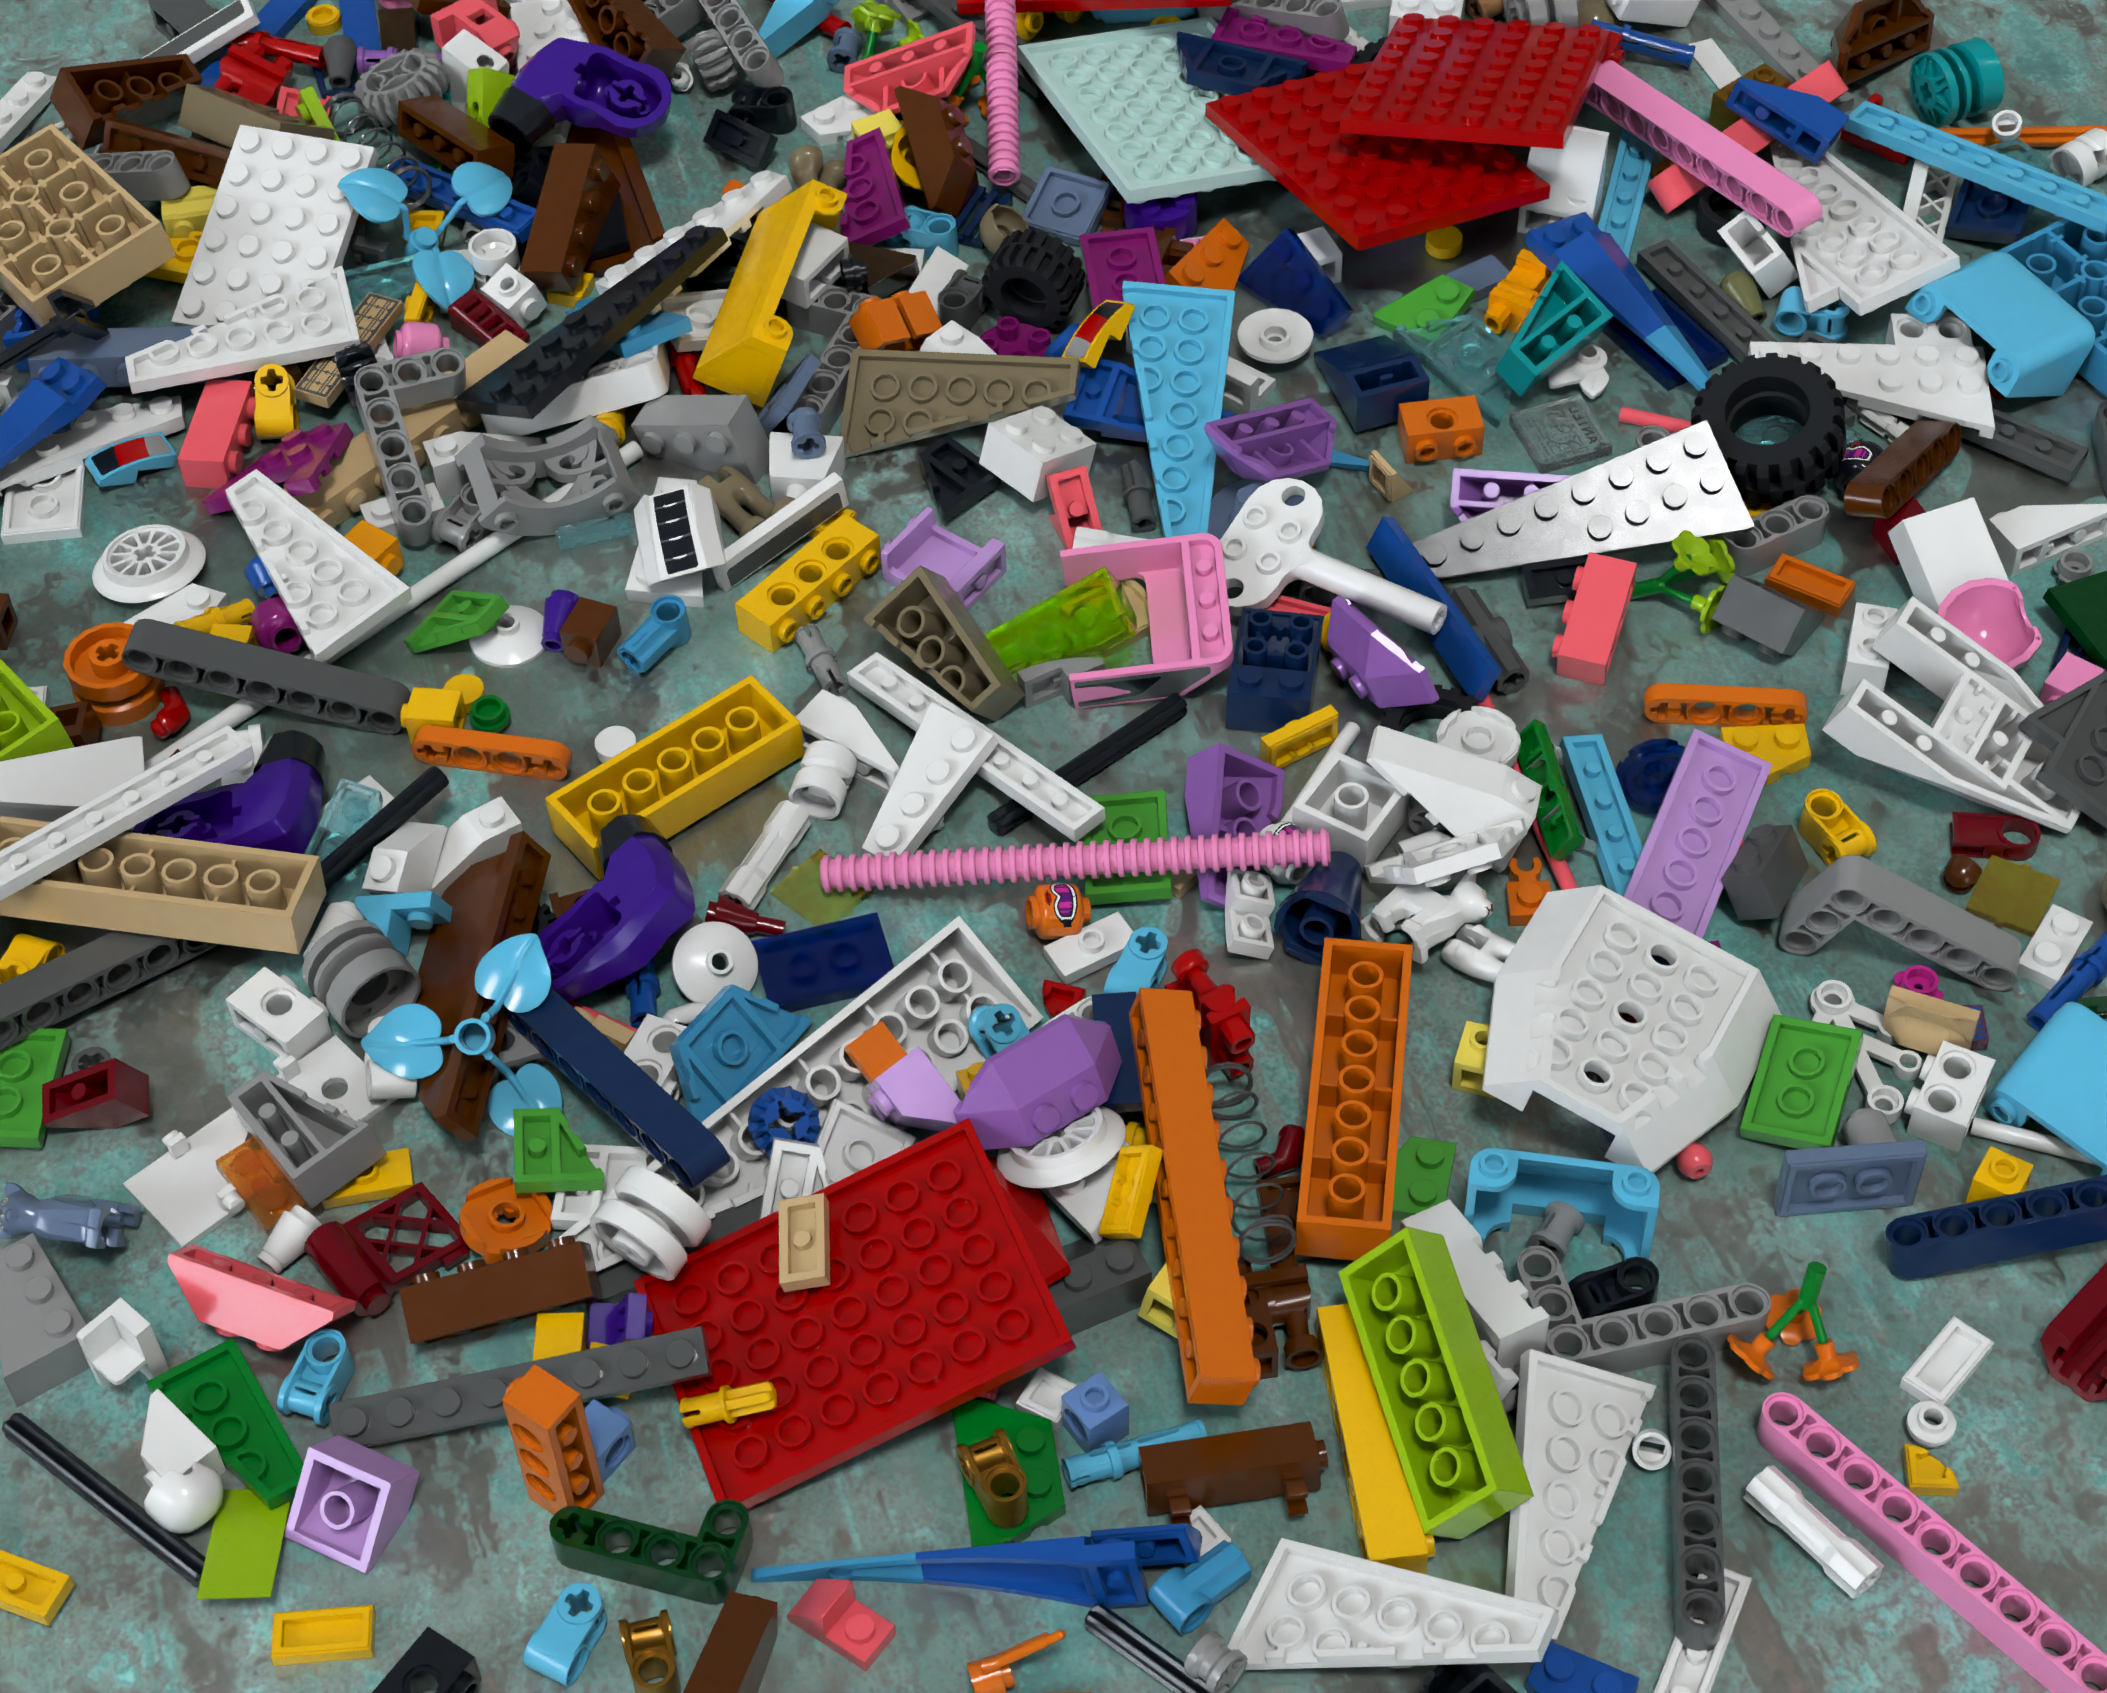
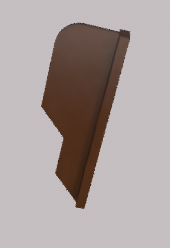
M114 117L105 119L102 153L172 151L188 179L219 186L231 152L230 149ZM360 214L355 225L364 223V217Z
M571 124L568 133L570 143L596 144L621 184L618 192H620L623 200L631 250L587 262L583 272L592 273L594 276L603 275L609 268L618 264H624L632 259L638 249L654 245L663 239L665 230L630 137H621L600 128H586Z
M524 831L510 836L506 852L471 865L444 891L441 897L453 907L451 921L446 924H433L430 930L418 972L421 978V991L415 1003L428 1007L439 1016L442 1023L440 1037L453 1035L456 1027L466 1019H480L482 1014L487 1012L494 1004L495 1000L481 996L475 988L476 969L484 955L508 938L531 933L551 854ZM504 1004L489 1022L496 1035L495 1043L491 1050L497 1057L499 1056L508 1021L504 1011ZM455 1043L441 1045L444 1055L443 1065L433 1075L423 1078L418 1098L434 1115L433 1119L464 1143L477 1138L495 1066L489 1060H486L483 1055H468L461 1052Z

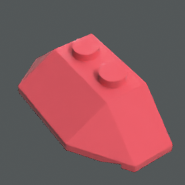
M971 21L844 66L843 90L847 96L875 113L890 109L894 115L901 113L894 90L898 86L933 95L940 99L947 97L958 87L971 60L976 26Z
M195 1244L171 1252L168 1255L167 1263L198 1321L214 1326L215 1331L221 1335L228 1337L242 1336L256 1341V1346L266 1351H283L285 1348L306 1339L314 1332L325 1328L355 1310L356 1301L212 1252Z

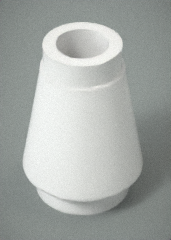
M295 1205L289 1212L284 1210L261 1249L262 1251L256 1257L257 1260L269 1271L278 1275L282 1269H285L305 1252L304 1244L308 1236L322 1224L299 1205Z

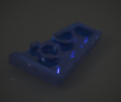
M1285 228L1239 275L1237 280L1278 308L1300 314L1307 319L1313 331L1324 337L1329 338L1355 312L1296 232L1289 228Z

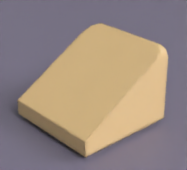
M1376 450L1370 452L1368 480L1383 497L1392 503L1410 495L1413 489Z

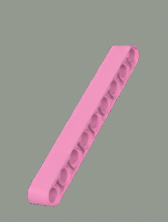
M1606 60L1601 63L1585 99V102L1786 238L1792 237L1822 218L1823 211L1820 201L1811 191L1616 62Z
M1786 1392L1773 1393L1766 1398L1762 1405L1756 1436L1759 1444L1769 1454L2051 1693H2107L2106 1654L1801 1399ZM1773 1421H1783L1789 1426L1778 1425ZM1810 1452H1819L1826 1457H1816ZM1849 1483L1858 1484V1485H1860L1861 1487H1863L1864 1489H1862V1490L1854 1489V1488H1852L1851 1486H1849L1848 1484H1849ZM1886 1515L1896 1516L1903 1522L1892 1521ZM1925 1548H1934L1937 1551H1939L1941 1555L1931 1554L1928 1551H1926ZM1964 1581H1973L1981 1588L1970 1587ZM2003 1614H2012L2021 1622L2011 1621ZM2043 1648H2053L2054 1650L2058 1651L2061 1656L2051 1655L2047 1653ZM2084 1682H2093L2096 1685H2098L2102 1689V1691L2092 1690L2091 1688L2087 1687Z

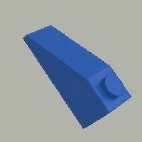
M1742 77L1737 81L1725 103L1726 107L1815 165L1818 164L1836 141L1850 117L1819 96Z

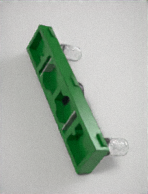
M1534 719L1519 733L1521 745L1518 759L1524 776L1542 785L1536 814L1549 855L1558 861L1564 860L1573 851L1587 857H1595L1597 854L1596 842L1582 836L1568 794V787L1564 782L1559 765L1564 764L1562 749L1551 743L1546 725Z

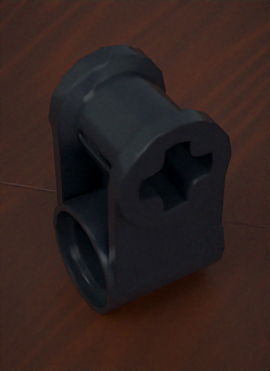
M744 85L734 90L732 94L733 106L729 108L727 113L743 121L745 118H748L747 123L777 135L790 133L796 128L797 117L793 93L787 87L764 88Z
M537 148L533 151L532 157L525 163L514 165L513 178H511V199L537 209L552 155L547 149Z
M1632 1257L1597 1271L1582 1273L1573 1278L1568 1285L1583 1319L1656 1303L1660 1275L1658 1268L1652 1261L1642 1257ZM1631 1285H1639V1286L1644 1287V1289H1639V1290H1638V1289H1633V1288H1631V1287H1629V1286H1631Z

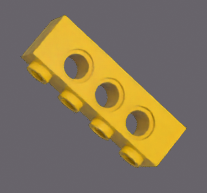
M845 513L842 514L735 603L738 631L774 654L785 643H789L794 639V634L799 627H806V624L820 618L829 606L840 597L846 596L854 585L878 568L881 563L879 534Z

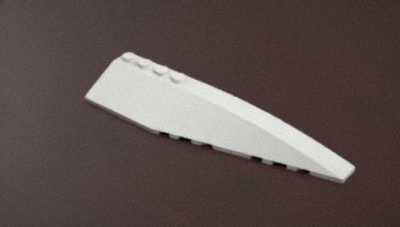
M958 916L701 1122L719 1139L728 1152L730 1162L693 1191L684 1186L656 1159L645 1168L661 1175L678 1186L705 1210L711 1220L716 1217L715 1213L733 1206L737 1208L762 1196L764 1193L770 1156L761 1151L752 1140L748 1128V1116L755 1100L769 1089L791 1086L794 1090L801 1093H808L811 1102L815 1107L819 1108L818 1116L821 1126L829 1106L835 1098L880 1119L867 1102V1099L871 1096L866 1090L870 1085L844 1051V1048L881 1020L907 1054L919 1046L951 1089L956 1091L958 1089L956 1071L967 1069L974 1063L986 1061L968 1030V1020L976 1008L984 1005L994 1006L1000 1003L1012 1005L1020 1013L1028 1030L1044 1017L963 919ZM779 1109L780 1117L769 1126V1129L784 1127L787 1133L792 1134L791 1126L797 1122L800 1115L786 1116L784 1111ZM886 1118L884 1120V1122L900 1130H906L910 1128L905 1126L893 1125L889 1118ZM615 1192L607 1199H617ZM600 1204L558 1237L574 1235L576 1242L583 1241L591 1244L597 1272L625 1260L604 1243L590 1226V1218Z

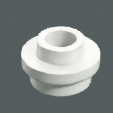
M1922 1401L1910 1409L1906 1419V1426L1912 1439L1918 1445L1925 1448H1938L1953 1438L1956 1430V1419L1951 1410L1945 1405L1935 1401ZM1925 1419L1934 1420L1937 1423H1939V1425H1931L1927 1423Z

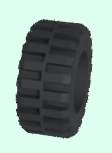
M1766 353V357L1755 358V354L1743 357V362L1735 364L1733 361L1722 367L1721 375L1713 374L1705 382V389L1702 388L1694 400L1695 407L1691 411V426L1707 420L1741 497L1747 501L1748 506L1760 507L1761 503H1771V507H1777L1782 505L1784 501L1804 496L1809 491L1814 494L1825 486V478L1830 480L1839 470V462L1844 459L1846 451V422L1844 400L1841 391L1836 389V382L1829 374L1823 373L1821 375V368L1810 361L1803 364L1800 357L1788 354L1787 358L1778 357V353ZM1769 415L1787 417L1803 426L1801 431L1792 438L1773 445L1752 444L1734 434L1746 422Z

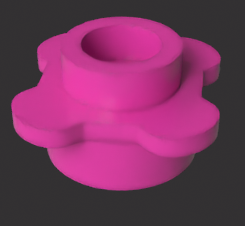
M1913 965L1905 971L1897 972L1894 976L1893 983L1898 987L1943 1000V992L1937 988L1939 983L1938 975L1927 966Z

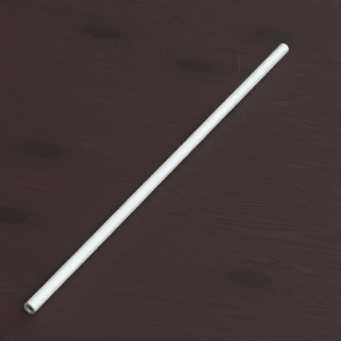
M631 441L619 449L626 468L643 457V451L635 441ZM611 471L601 474L606 476V481L612 477ZM567 483L542 501L556 502L561 500L574 483ZM494 531L412 585L410 590L413 599L324 663H333L523 536L502 534ZM309 653L308 655H306L305 657H303V658L315 660L314 657H313V655H312L311 653ZM244 699L238 700L144 762V769L147 770L169 758L177 748L182 751L227 725L235 728L268 705Z

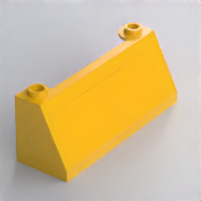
M812 179L758 214L692 379L731 395H748L752 404L764 407L793 338L792 327L786 320L774 315L810 223L813 222L833 231L847 198V193Z

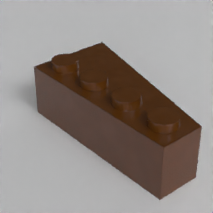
M567 0L591 44L612 49L635 62L652 65L663 71L667 78L686 51L683 44L642 0Z
M187 54L62 67L59 70L49 99L83 151L103 143L105 119L114 117L148 126L180 114L186 84L201 85L203 78Z
M554 144L520 267L522 275L532 281L540 291H575L621 186L596 144Z

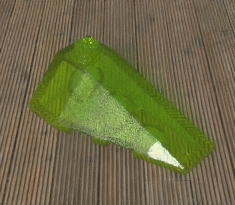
M1104 566L984 635L1009 672L1015 674L1019 670L1044 662L1103 654L1137 634V617L1122 584Z

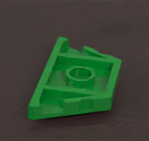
M975 1398L952 1409L957 1445L964 1443L968 1447L992 1437L994 1430L1002 1428L1009 1438L1016 1459L1027 1480L1029 1498L1027 1517L1017 1526L999 1527L989 1520L973 1487L968 1484L961 1470L972 1547L1022 1542L1030 1537L1036 1528L1047 1526L1066 1514L1052 1421L1050 1419ZM1005 1493L999 1495L998 1497L1006 1498L1011 1497L1014 1494Z

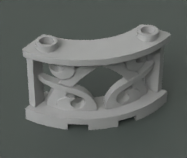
M590 415L575 426L556 435L546 437L547 443L527 447L525 441H505L481 433L454 457L457 467L467 472L481 511V515L478 517L480 526L502 534L546 536L574 531L600 522L612 515L622 513L627 506L640 497L637 489L633 487L617 446L619 438L616 430ZM604 453L605 458L596 462V457ZM611 471L612 477L606 481V476L601 474ZM550 476L560 482L574 483L568 493L556 502L542 501L524 491L532 486L535 478Z

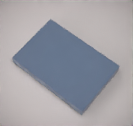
M1922 1139L1786 1150L1773 1199L1776 1216H1792L1912 1206L1928 1154L1925 1141Z

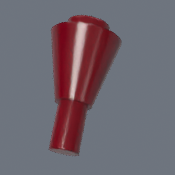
M721 894L717 902L709 901L705 922L727 923L738 928L745 935H754L756 932L783 938L786 921L759 916V913Z

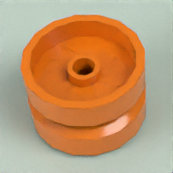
M123 622L102 623L89 628L74 638L64 652L63 667L72 687L75 701L88 700L101 721V725L104 726L129 725L144 719L158 708L161 702L160 692L165 688L164 679L132 671L122 662L121 655L134 626L132 624Z

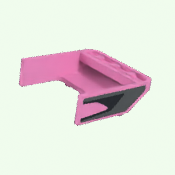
M1198 533L1060 550L1066 586L1129 578L1142 579L1146 583L1153 664L1069 674L1075 709L1165 699L1173 693L1184 696L1232 664L1234 648L1222 544L1216 536L1208 533Z

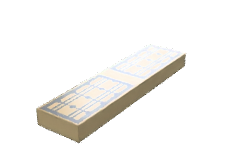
M369 292L353 312L360 343L366 342L374 350L403 313L402 301ZM335 356L316 359L294 387L296 399L330 408L345 388L334 360Z

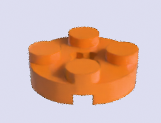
M505 1177L490 1179L476 1185L467 1194L466 1202L460 1211L459 1228L463 1240L473 1251L481 1254L482 1259L488 1264L503 1261L502 1253L510 1250L529 1247L530 1253H535L547 1246V1242L550 1241L552 1225V1205L544 1192L515 1193V1184H512L513 1178ZM504 1214L507 1218L516 1217L517 1219L513 1223L503 1224L498 1222V1215Z

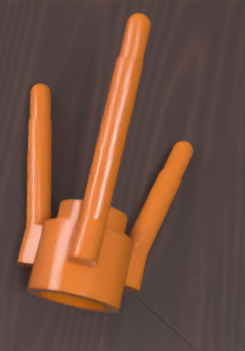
M1057 1630L1051 1634L1045 1632L1001 1653L966 1663L974 1693H1007V1688L1015 1686L1009 1664L1064 1639L1066 1636L1063 1630ZM1055 1692V1693H1075V1692Z

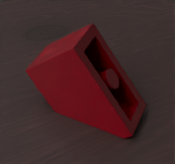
M116 1058L42 1084V1125L48 1128L114 1129L150 1116L149 1075Z

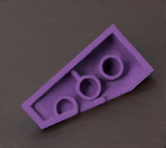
M1217 743L1189 757L1187 761L1185 802L1192 840L1198 839V835H1205V839H1211L1212 834H1218L1219 838H1225L1226 833H1231L1232 837H1238L1239 833L1243 832L1246 837L1252 836V832L1260 833L1272 821L1277 820L1281 812L1285 770L1222 743ZM1247 866V871L1256 872L1254 866ZM1209 868L1206 873H1200V870L1196 869L1201 900L1225 909L1227 868H1220V872H1213V868Z

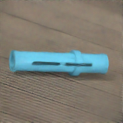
M1198 1418L1179 1426L1159 1430L1131 1440L1114 1443L1113 1440L1102 1443L1101 1448L1062 1458V1468L1069 1488L1073 1489L1077 1486L1108 1477L1112 1480L1123 1478V1473L1139 1468L1138 1447L1207 1437L1204 1424Z

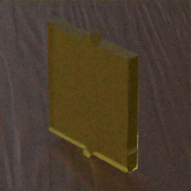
M819 849L799 867L793 866L791 868L792 873L771 889V895L825 934L845 916H852L854 913L853 909L874 892V888H872V891H865L864 887H860L859 891L852 892L851 888H846L845 892H838L837 888H833L832 893H825L820 880V862L824 855L829 854Z
M1991 855L1965 911L1995 923V926L1998 928L2005 927L2032 938L2041 924L2060 880L2032 870L2028 864L2019 865Z

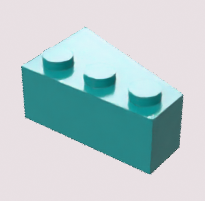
M1561 260L1540 291L1498 362L1495 371L1521 397L1596 339L1613 317V314Z

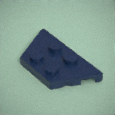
M1178 31L1176 34L1175 47L1185 82L1189 85L1198 86V88L1204 91L1215 90L1235 96L1251 92L1258 87L1267 88L1283 84L1286 80H1298L1307 75L1308 61L1184 32Z

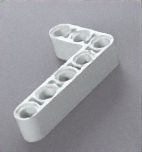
M665 344L655 345L626 359L619 358L590 366L533 419L480 414L486 432L488 434L524 436L585 419L589 415L596 416L601 413L659 398L669 390L670 362Z

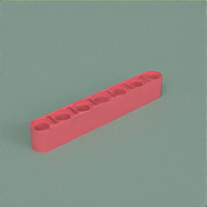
M1829 60L1787 87V89L1819 96L1828 103H1832L1849 90ZM1741 118L1722 131L1723 134L1753 154H1757L1777 140L1745 118ZM1676 163L1646 183L1666 214L1708 187L1707 184Z

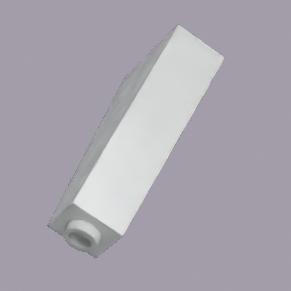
M126 737L0 761V816L53 822L144 772L142 737Z

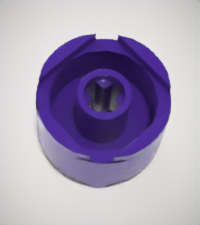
M1194 192L1182 194L1176 198L1152 199L1140 204H1128L1124 199L1125 229L1155 227L1157 230L1164 231L1165 227L1176 228V240L1192 238L1198 230V194Z

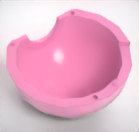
M1996 578L1970 580L1953 589L1939 605L1937 613L1939 616L2015 671L2027 665L2041 646L2042 637L2037 626H2032L2029 622L2024 608L2023 596L2017 584L2011 581Z

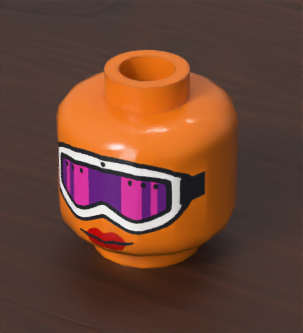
M1072 883L1040 884L1035 888L1032 895L1026 897L1025 918L1029 930H1034L1040 939L1045 940L1077 935L1082 931L1083 923L1090 922V900L1088 897H1082L1078 886Z

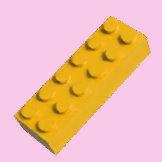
M750 675L547 796L545 801L551 830L600 881L604 878V874L598 857L596 842L600 830L616 816L626 814L641 815L650 820L667 840L804 756L801 722L762 684Z

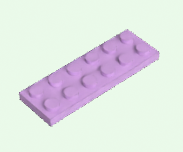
M1694 728L1639 855L1623 897L1703 939L1724 886L1721 878L1737 854L1772 764Z

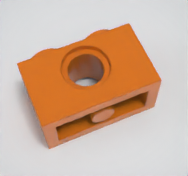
M1475 395L1399 403L1397 434L1406 464L1482 455L1485 426Z

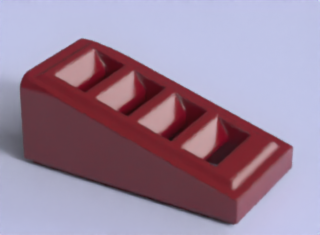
M474 289L468 291L448 307L451 328L480 346L485 345L504 330L509 331L526 343L530 341V334L489 299Z

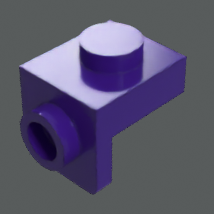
M627 1293L619 1304L591 1303L588 1307L586 1348H589L591 1341L612 1345L650 1337L653 1325V1312L646 1309L647 1294Z

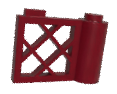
M422 1181L344 1224L338 1221L322 1224L308 1236L304 1244L305 1254L339 1295L356 1301L354 1313L359 1316L381 1313L390 1304L393 1292L411 1283L412 1277L431 1272L441 1265L447 1270L469 1258V1250L471 1249L463 1240L457 1221ZM418 1200L428 1209L425 1219L401 1216L403 1208ZM372 1225L390 1227L386 1240L366 1238L361 1231ZM397 1228L422 1231L419 1244L394 1241ZM429 1232L449 1234L455 1240L444 1247L426 1245ZM391 1253L415 1256L413 1264L397 1273L389 1265L388 1261Z

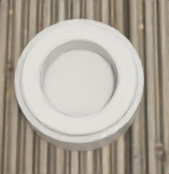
M611 726L602 730L595 738L596 755L599 761L604 763L636 744L635 734L623 726Z

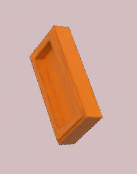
M1782 553L1766 576L1764 584L1808 606L1839 617L1855 592L1857 582Z

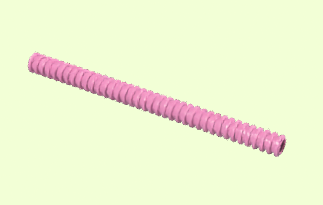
M984 0L985 44L987 45L988 178L995 185L1010 186L1017 183L1020 179L1016 0Z
M1321 828L1320 833H1313V829H1307L1304 834H1300L1299 830H1293V834H1286L1285 830H1280L1279 835H1273L1272 831H1266V836H1259V832H1252V836L1248 837L1243 832L1239 833L1238 837H1232L1231 833H1226L1225 838H1219L1218 834H1212L1211 839H1205V835H1198V839L1193 840L1188 835L1184 837V840H1178L1177 836H1172L1171 841H1165L1164 837H1158L1156 842H1151V838H1144V842H1138L1137 838H1132L1130 843H1124L1123 839H1117L1116 844H1111L1110 840H1104L1103 844L1100 845L1097 844V841H1090V845H1084L1083 841H1077L1076 846H1071L1070 842H1064L1063 847H1058L1057 843H1050L1049 847L1045 848L1043 843L1036 844V848H1031L1030 844H1024L1022 849H1017L1016 845H1010L1008 850H1004L1003 846H996V850H991L989 846H985L982 851H977L976 847H970L969 852H964L963 848H956V852L952 853L948 848L943 849L942 853H937L936 849H930L929 854H924L923 850H916L915 855H911L910 851H903L902 855L892 851L889 853V856H884L883 852H877L875 857H871L870 853H863V856L858 858L857 854H850L849 858H845L843 854H837L836 859H832L830 855H824L820 862V880L825 893H832L833 888H837L838 892H845L846 888H851L852 892L859 891L860 887H864L865 891H872L873 886H877L878 890H885L886 886L890 885L893 890L898 889L899 885H904L905 889H911L913 884H917L918 888H925L926 883H930L931 887H938L939 883H944L945 887H950L952 882H957L958 886H965L966 881H970L971 885H978L979 881L984 880L985 885L992 884V880H997L998 884H1004L1006 879H1011L1012 883H1018L1021 878H1024L1025 882H1032V878H1038L1039 882H1044L1046 877H1051L1052 881H1058L1059 876H1064L1065 880H1072V876L1077 875L1079 880L1086 878V875H1091L1092 879H1098L1099 874H1105L1106 878H1112V875L1118 873L1119 877H1126V873H1132L1133 877H1138L1140 872H1145L1146 876H1152L1153 871H1159V875H1166V871L1171 870L1173 875L1180 873V870H1186L1187 874H1192L1193 869H1199L1200 873H1206L1209 868H1213V872H1220V868H1227V872H1232L1234 867H1240L1241 871H1247V866H1254V870H1260L1261 866L1267 865L1268 870L1274 869V865H1281L1282 869H1287L1288 864H1294L1295 868H1301L1303 863H1308L1309 867H1315V863H1322L1323 867H1327L1329 862H1331L1330 836L1326 828Z

